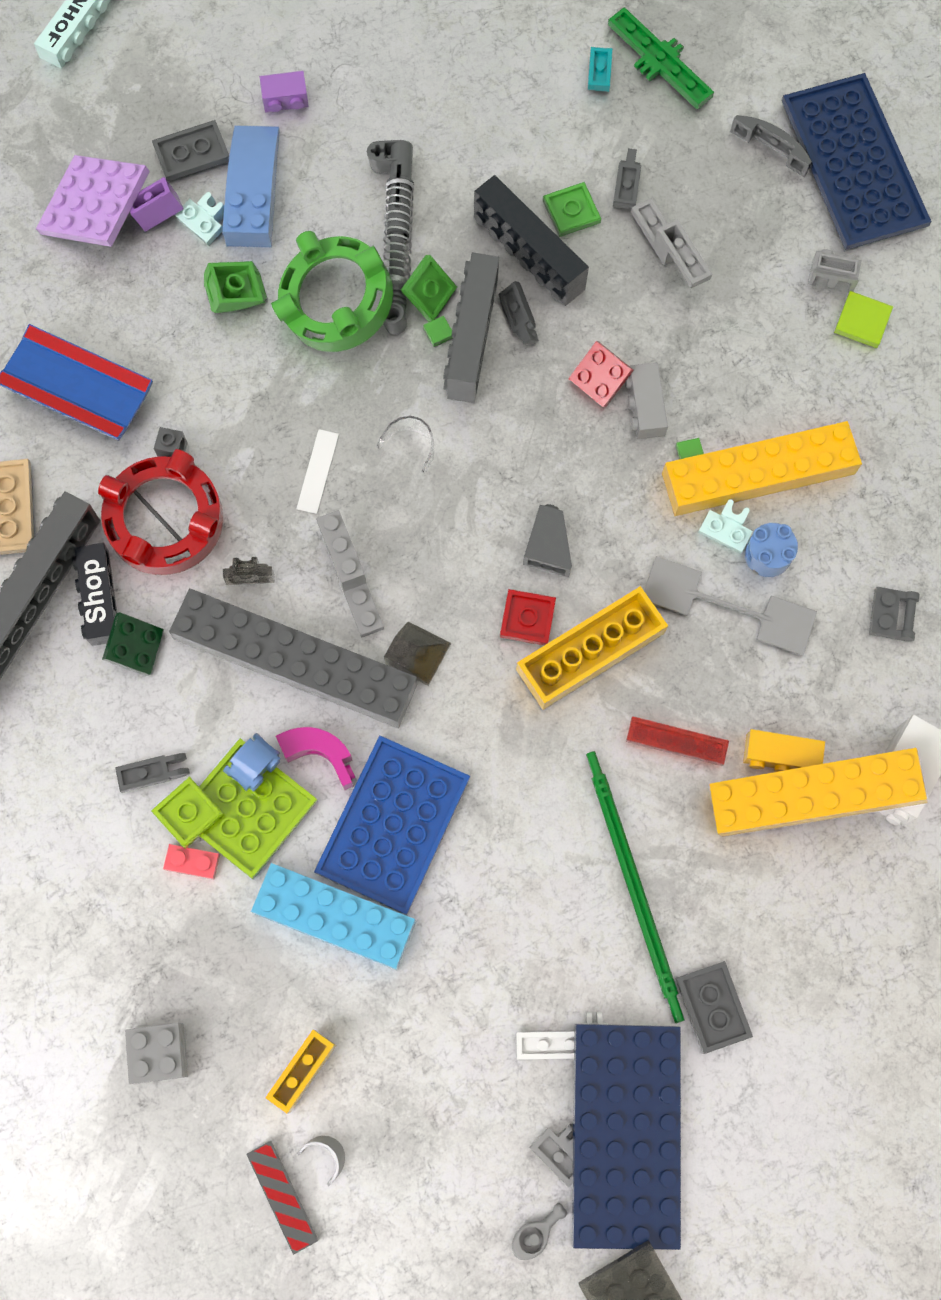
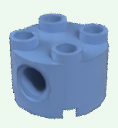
M767 523L761 525L754 530L745 548V560L748 567L752 571L754 569L758 572V575L763 577L781 575L789 568L798 552L797 539L791 528L786 524Z
M255 733L253 740L250 738L230 760L232 763L230 765L231 768L226 765L223 772L235 779L245 791L251 789L254 792L264 781L262 775L267 770L271 773L280 763V752L270 746L258 733Z

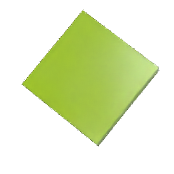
M850 291L834 333L878 348L893 306Z
M190 776L151 810L185 849L224 815Z

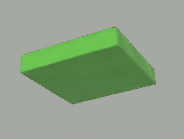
M585 182L543 196V202L559 237L601 223L600 214Z
M425 255L401 291L425 319L431 322L438 316L457 289V286L431 255Z

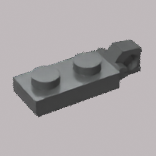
M628 148L626 161L621 160L619 162L613 207L632 209V207L636 206L641 172L640 163L635 162L637 149Z
M514 281L498 295L513 333L522 338L523 344L532 346L539 341L534 330L536 323L520 282Z

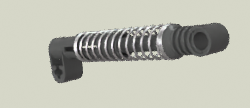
M386 140L372 142L367 147L366 152L374 172L390 173V177L386 182L385 192L387 195L385 198L387 203L385 210L387 212L384 214L386 218L384 234L386 236L383 238V241L386 244L383 246L385 252L382 254V257L385 259L383 263L389 261V267L386 266V268L389 269L393 284V299L389 314L384 321V326L389 333L396 335L402 333L407 327V297L401 289L407 282L404 276H411V233L413 231L412 216L414 213L412 209L414 208L413 193L415 189L412 180L413 145L405 140ZM386 245H390L389 251L385 249ZM386 253H390L389 259L385 257ZM393 317H398L396 320H390Z

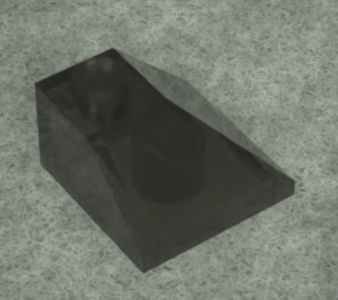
M407 622L396 634L384 656L385 664L416 676L418 681L429 686L451 643Z

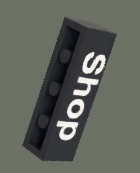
M104 542L75 547V556H72L74 570L78 571V579H75L77 593L81 594V602H78L80 616L84 617L81 633L83 639H86L91 646L107 644L117 613L109 550Z

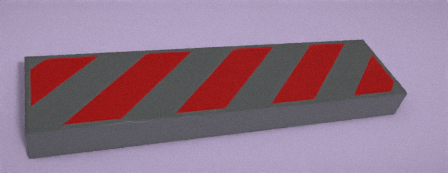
M272 1141L247 1153L249 1162L293 1255L316 1243L318 1238Z

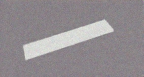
M318 430L297 504V510L317 514L339 433Z

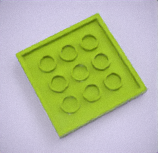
M239 738L199 786L224 814L200 837L251 879H254L318 800L277 767L271 773L267 770L262 775L264 781L254 792L251 789L245 791L235 779L223 772L226 765L231 768L230 765L232 763L230 760L246 743Z

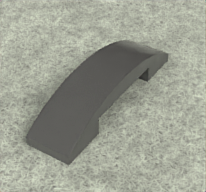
M735 116L730 130L731 133L748 143L753 137L787 157L786 166L803 177L806 176L812 161L804 148L792 136L764 120L749 116Z

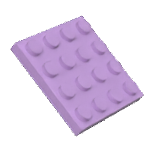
M74 155L36 230L41 235L112 247L150 172L146 165Z

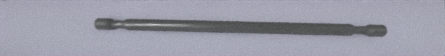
M135 490L133 493L178 542L182 540L174 529Z

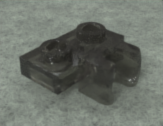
M251 557L249 561L233 558L232 566L223 569V579L226 585L275 583L272 566L259 564L257 557Z

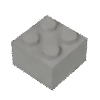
M183 1023L125 1030L129 1084L188 1077Z

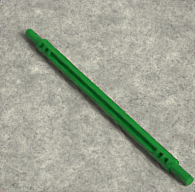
M589 752L586 756L593 778H591L663 997L664 999L667 998L675 1024L685 1021L677 998L679 993L606 774L602 773L596 752Z

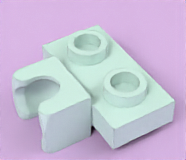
M207 192L197 204L189 199L183 205L184 209L175 214L180 222L208 246L223 231V227L219 222L224 218V204L219 202L214 206L216 201L210 192Z
M729 499L721 515L709 510L698 533L741 554L753 532L742 526L750 509L746 507L741 514L736 515L731 509L733 500Z

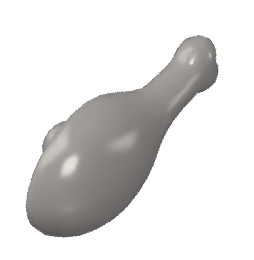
M560 1203L554 1206L553 1211L545 1219L527 1223L517 1231L512 1241V1251L515 1257L520 1260H529L543 1252L548 1243L551 1227L559 1219H563L567 1215L566 1209Z

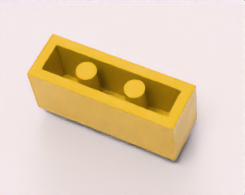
M750 729L746 734L743 763L749 764V767L753 769L774 768L775 772L823 764L825 741Z
M312 1030L265 1098L286 1114L290 1113L337 1045L318 1031Z

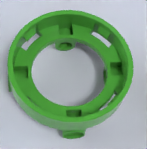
M313 231L301 233L296 238L300 252L285 269L279 284L278 299L271 303L274 312L281 322L284 321L292 332L311 348L325 352H339L364 343L383 325L389 314L393 299L392 280L374 245L370 247L364 242L351 237L336 236L319 240ZM342 258L356 263L362 269L366 280L364 297L359 306L354 311L350 307L337 309L332 314L333 322L322 323L309 318L303 312L299 298L300 288L306 275L315 266L329 259ZM377 290L383 291L375 312L370 311L375 302ZM309 330L316 334L325 335L324 339L316 337L311 339L306 337L305 334Z

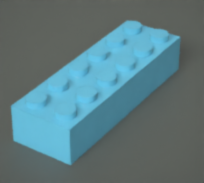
M273 863L270 864L251 910L257 916L394 970H397L416 923L414 918Z

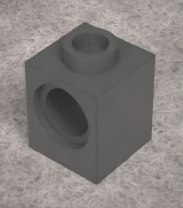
M160 427L153 449L157 457H171L175 449L185 452L188 442L183 431Z

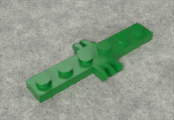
M625 7L608 19V26L641 56L634 64V67L637 70L641 68L640 73L646 75L648 81H651L660 74L697 110L713 98L714 91L679 59L681 56L680 52H682L684 46L681 43L677 45V39L673 38L669 42L666 40L661 42Z

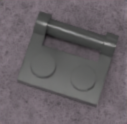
M876 587L874 589L869 635L907 642L914 641L916 603L919 602L920 594L914 591L905 592ZM903 601L906 602L903 630H896L899 603Z

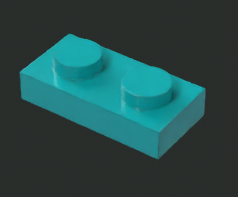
M591 47L587 90L609 92L613 48Z

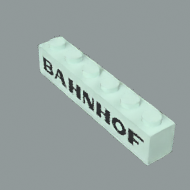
M65 0L34 43L39 58L62 69L65 63L71 59L78 45L82 44L88 31L94 27L101 13L105 12L111 0Z

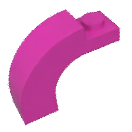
M313 727L294 728L276 735L288 763L306 755L322 756L333 765L344 791L354 787L351 780L355 778V775L350 765H344L352 761L351 754L337 737L327 731Z

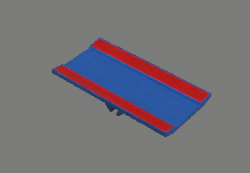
M31 324L28 325L21 342L5 368L0 372L1 387L118 441L128 429L153 384L152 379Z

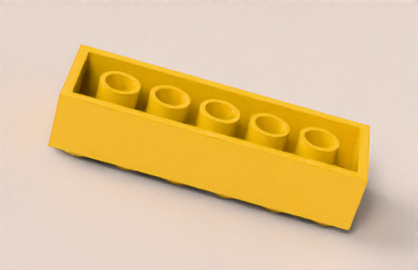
M640 586L517 662L516 671L542 710L664 635L668 624Z

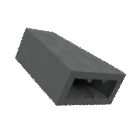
M540 504L525 551L523 565L569 577L572 563L563 511L551 504H546L545 506Z

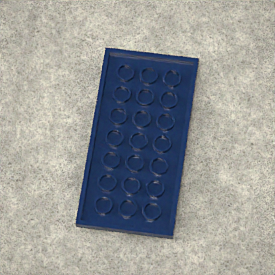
M866 73L783 95L781 101L800 145L812 161L810 169L845 250L930 226L932 221Z
M575 1024L572 1247L574 1249L681 1250V1027Z

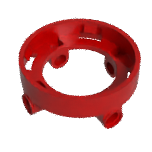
M175 449L171 457H152L138 461L123 470L116 478L105 475L99 484L98 494L103 498L101 520L107 540L125 563L141 572L153 575H171L186 571L204 560L218 542L223 527V509L220 498L210 478L200 468L195 466L194 458L182 450ZM156 479H171L184 484L192 491L197 500L198 511L193 514L190 520L189 534L169 546L154 547L144 539L132 536L129 533L125 524L124 511L129 497L138 487ZM203 485H205L210 490L208 494L211 499L212 505H209L207 495L202 487ZM111 520H113L115 531L120 538L119 540H117L114 528L111 527ZM189 550L191 556L174 561L172 564H167V558L178 556Z

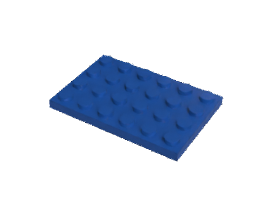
M379 735L314 873L407 915L469 782L470 776Z

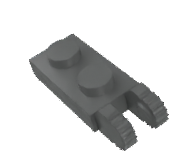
M186 753L170 756L162 755L115 767L120 792L124 793L189 775V768H179L173 771L168 769V764L180 763L186 760Z

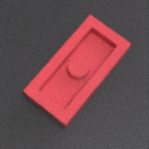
M169 844L163 869L214 880L220 854L192 848L185 849L182 846Z

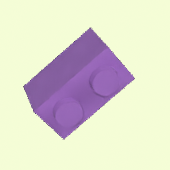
M304 71L259 76L265 112H279L280 110L309 107Z
M163 177L139 192L130 213L146 232L184 208L176 191L166 178Z

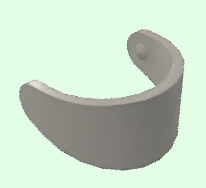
M318 1136L308 1141L297 1154L300 1155L306 1147L311 1145H320L328 1149L336 1163L335 1174L327 1183L330 1186L342 1172L345 1163V1152L342 1145L335 1138Z

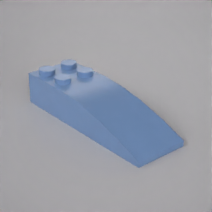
M234 126L227 172L222 231L226 246L272 248L279 127Z

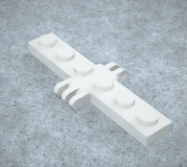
M586 1012V1023H581L608 1025V1023H603L602 1012H596L597 1023H592V1012ZM574 1031L516 1032L517 1060L574 1059Z

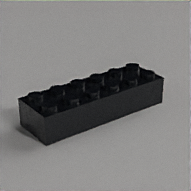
M493 175L474 191V219L479 225H484L489 230L492 238L499 240L504 245L507 253L511 256L514 255L519 260L521 266L526 271L529 270L535 276L536 281L550 291L556 301H560L566 306L585 291L589 266L496 175Z

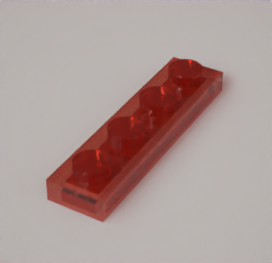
M634 716L631 718L626 738L628 743L723 766L725 763L729 740Z

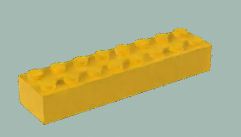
M845 421L666 462L662 471V477L675 517L726 505L729 499L735 503L855 475L862 462L849 423Z
M917 748L709 784L717 833L722 837L928 803Z

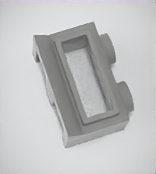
M828 249L816 251L811 264L808 284L812 285L815 277L819 276L828 278L827 286L829 288H835L838 281L850 283L848 293L850 291L853 292L859 281L858 277L862 260L856 259L851 254L835 255L833 251Z

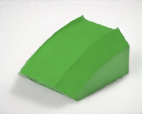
M252 261L207 264L204 272V287L211 311L214 313L241 310L266 301L267 295L261 274Z

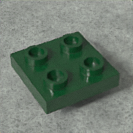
M121 612L116 613L102 660L145 676L151 675L164 629Z

